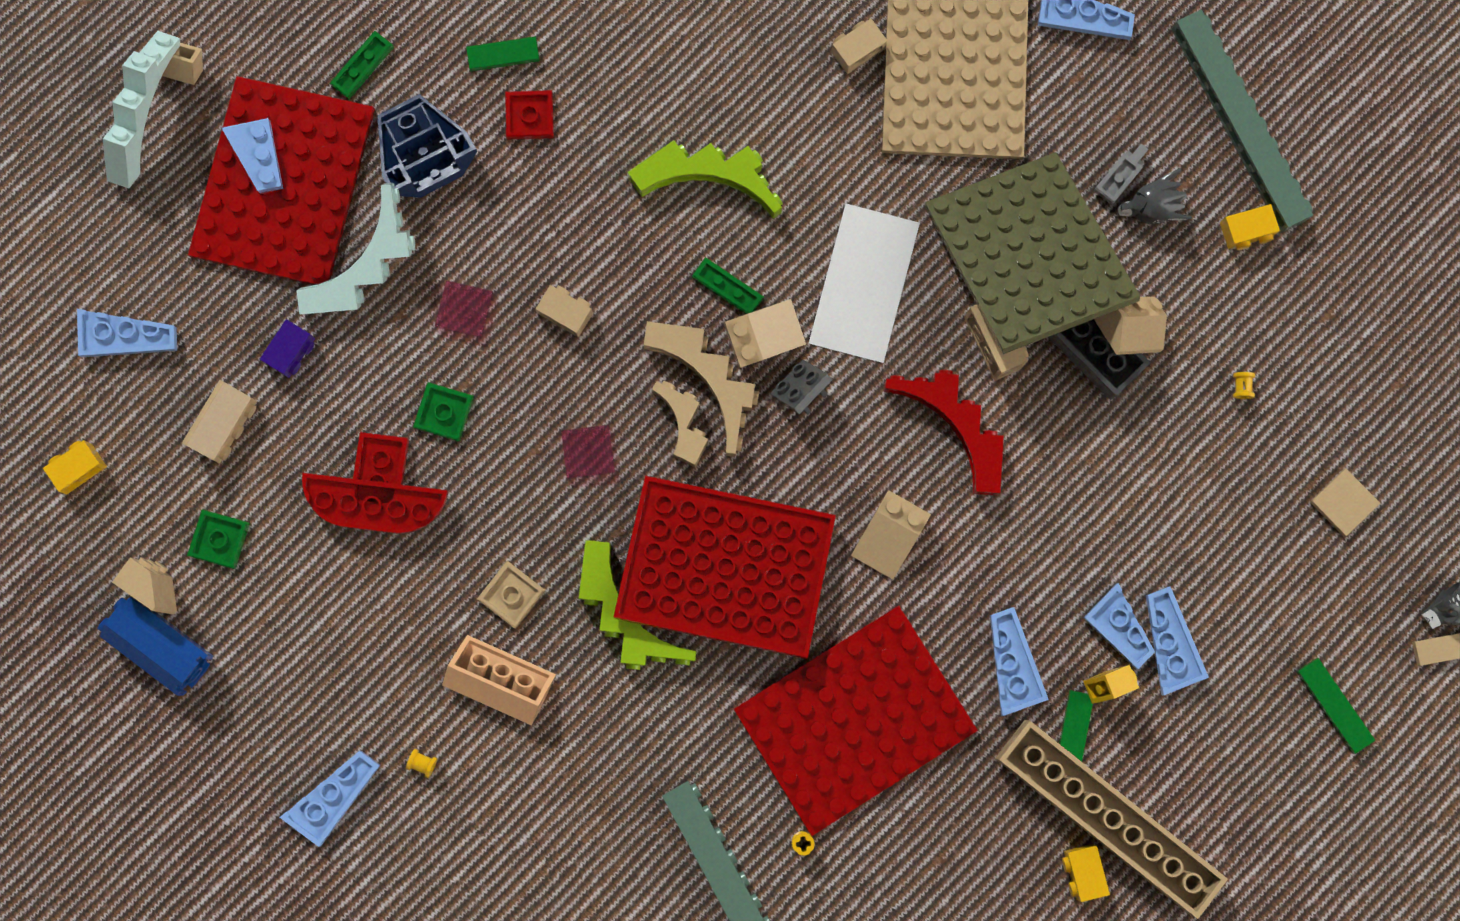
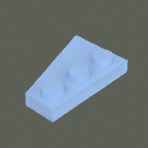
M267 118L223 127V132L257 191L264 193L283 189L271 121Z
M1116 583L1083 618L1138 670L1155 651L1143 628L1134 616L1133 610L1125 599L1119 583Z

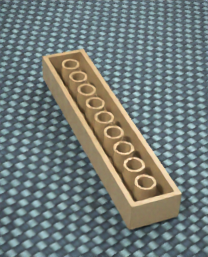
M1030 720L1023 721L995 759L1190 916L1199 919L1228 880V878Z

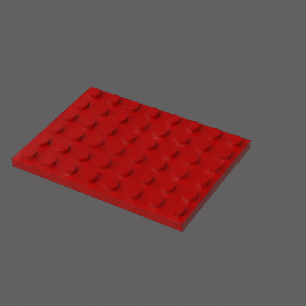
M236 76L223 127L267 118L271 121L283 189L259 193L222 130L188 256L311 285L321 284L330 280L372 123L374 107Z
M645 476L613 618L808 659L836 515Z
M900 606L895 607L734 708L737 716L811 836L978 731Z

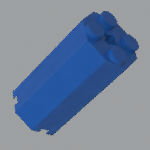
M123 597L120 598L114 605V612L111 616L105 618L97 628L101 632L100 637L177 696H183L187 693L184 690L187 685L192 688L197 684L210 666L207 660L213 659L212 654L158 613L151 611L133 597H129L127 600Z

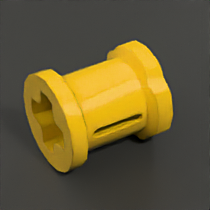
M1233 373V378H1235L1233 398H1255V393H1253L1255 373Z
M414 749L408 759L406 769H414L421 772L429 779L438 758L427 757L420 754L418 749Z
M805 831L797 832L791 842L794 851L804 856L810 854L815 845L812 836ZM800 837H805L806 841H810V844H807L804 850H801V847L796 845V842H800Z

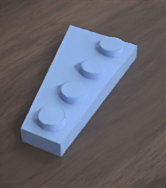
M1041 0L1037 26L1130 40L1135 14L1095 0Z
M77 309L78 356L80 357L177 351V327L174 325Z
M1171 586L1146 595L1161 695L1164 696L1209 678Z
M1012 607L990 615L1001 716L1049 700L1015 608Z
M363 751L357 752L331 776L321 782L313 791L303 797L295 806L279 818L318 847L322 846L381 765Z

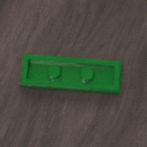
M374 31L333 78L330 85L349 100L394 48L393 44Z
M536 36L466 47L470 72L540 61Z
M706 257L692 275L694 280L744 314L754 312L764 299V296Z

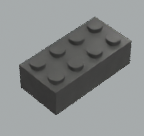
M1094 319L1048 337L1110 400L1116 397L1151 363L1142 353L1116 355Z

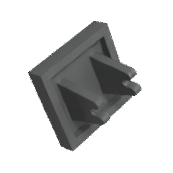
M802 360L776 385V388L770 394L775 400L797 414L805 412L809 415L811 410L807 406L818 394H821L823 398L828 395L824 388L832 379L824 371Z

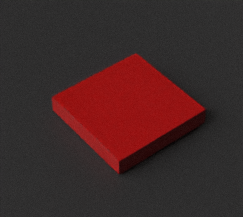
M552 90L505 92L507 140L554 138Z

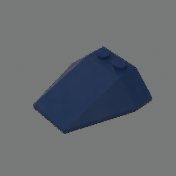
M420 94L377 115L382 177L385 183H394L395 188L399 189L400 196L421 198L462 177L477 153V149L468 133Z

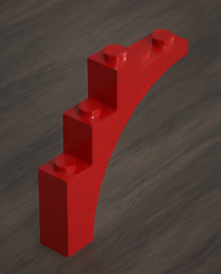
M939 370V373L933 375L932 382H928L929 379L923 377H916L914 381L905 380L904 376L898 375L890 376V379L886 378L884 392L903 395L916 400L935 411L950 425L960 439L968 456L972 472L973 494L998 496L1001 492L1004 436L998 435L997 431L990 430L983 431V434H980L981 405H975V401L961 400V403H957L959 375L953 374L951 370Z

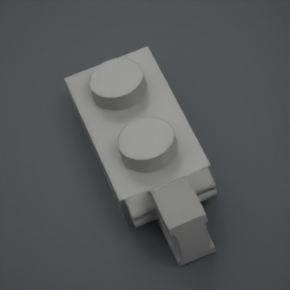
M1140 144L1133 154L1129 150L1124 153L1094 191L1113 205L1143 168L1145 163L1140 159L1148 151V148Z

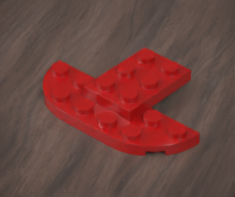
M360 432L353 479L302 473V486L305 498L318 516L340 527L394 534L411 533L420 530L430 524L440 514L446 503L449 491L403 485L409 439L389 435Z

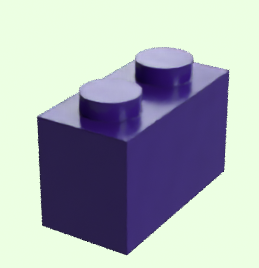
M286 319L260 357V360L290 378L291 375H295L300 369V361L304 355H308L313 349L315 338Z

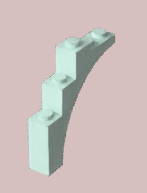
M157 31L140 53L134 51L122 65L124 88L112 102L114 125L103 138L107 181L130 188L140 175L141 145L149 108L163 72L180 47V38Z
M394 183L381 185V210L378 225L370 244L362 256L348 270L336 278L321 284L299 288L296 291L299 314L357 310L361 307V303L364 302L362 288L359 289L358 285L384 283L387 280L386 277L390 275L389 264L384 262V259L409 257L412 255V250H415L414 236H410V230L400 231L399 227H403L402 213L397 211V203H400L399 189L395 188Z

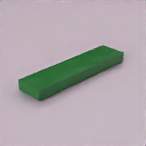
M1315 658L1296 671L1353 754L1358 753L1375 741L1319 658Z
M1069 690L1059 744L1082 762L1093 704L1087 693Z

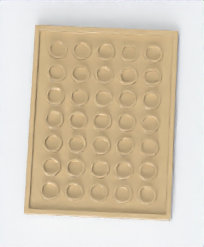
M887 0L882 153L1023 160L1028 0Z

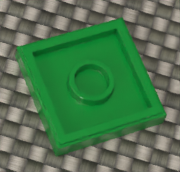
M427 382L413 428L460 442L474 396Z
M202 509L187 556L236 569L250 523Z

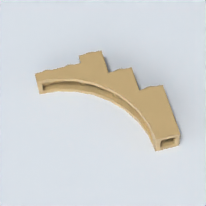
M647 321L644 349L662 353L680 361L704 381L717 400L724 418L727 436L726 456L736 457V451H741L743 437H738L739 428L745 427L746 413H742V410L752 411V405L757 406L759 391H754L755 384L727 380V378H732L734 364L729 363L730 356L702 353V350L707 351L708 337L704 336V329Z

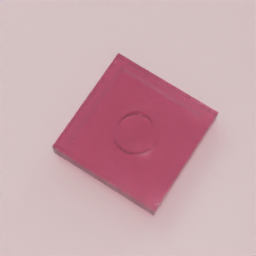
M446 280L435 327L482 338L493 291Z
M609 425L561 431L567 479L615 473Z

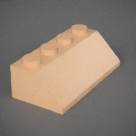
M467 635L447 666L442 686L532 725L556 674Z

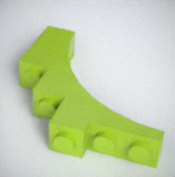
M673 140L627 172L628 179L641 197L673 183L693 180L710 181L733 187L747 194L762 205L773 219L782 212L781 205L783 203L776 193L772 194L767 188L769 184L762 174L758 175L762 170L761 162L763 160L756 150L752 151L749 146H746L724 161L726 159L724 153L719 147L715 149L712 143L690 158H687L689 154L682 144L678 146Z
M585 540L579 599L584 600V605L598 606L599 602H603L599 631L605 632V637L619 638L620 634H624L621 663L626 664V669L640 670L641 665L646 666L647 656L651 657L652 662L666 663V658L676 659L675 664L690 666V661H696V651L679 648L664 642L649 633L640 624L613 618L619 593L614 583L611 567V544L608 542Z

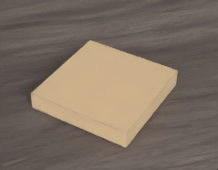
M1346 468L1310 501L1344 537L1355 529L1380 504Z
M506 561L477 600L516 629L546 590L509 561Z

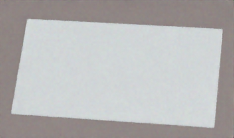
M845 204L809 344L884 363L919 222Z

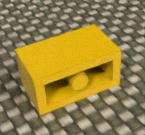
M1271 204L1227 216L1220 222L1228 249L1236 247L1237 250H1242L1250 247L1251 243L1259 241L1260 244L1274 240L1273 236L1280 231Z
M85 440L74 442L69 446L67 452L52 457L48 461L49 464L43 468L58 492L70 493L107 467L92 443Z
M1130 665L1105 671L1083 681L1092 704L1115 699L1139 688L1137 676Z
M1089 844L1064 851L1065 857L1062 858L1065 872L1070 873L1072 882H1069L1068 885L1072 897H1076V900L1084 902L1110 895L1097 845Z

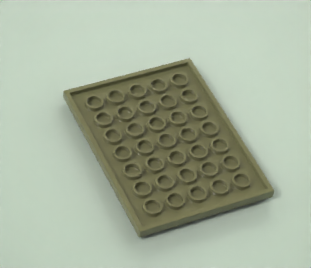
M1056 152L925 202L927 212L1003 354L1140 301V294Z

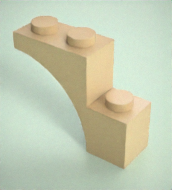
M656 381L652 389L653 394L661 398L670 407L678 424V442L673 455L675 458L696 468L708 444V439L705 438L706 434L696 428H693L692 431L689 430L700 407V402L696 401L697 397L685 391L682 394L675 391L676 387L669 382L663 381L661 384Z

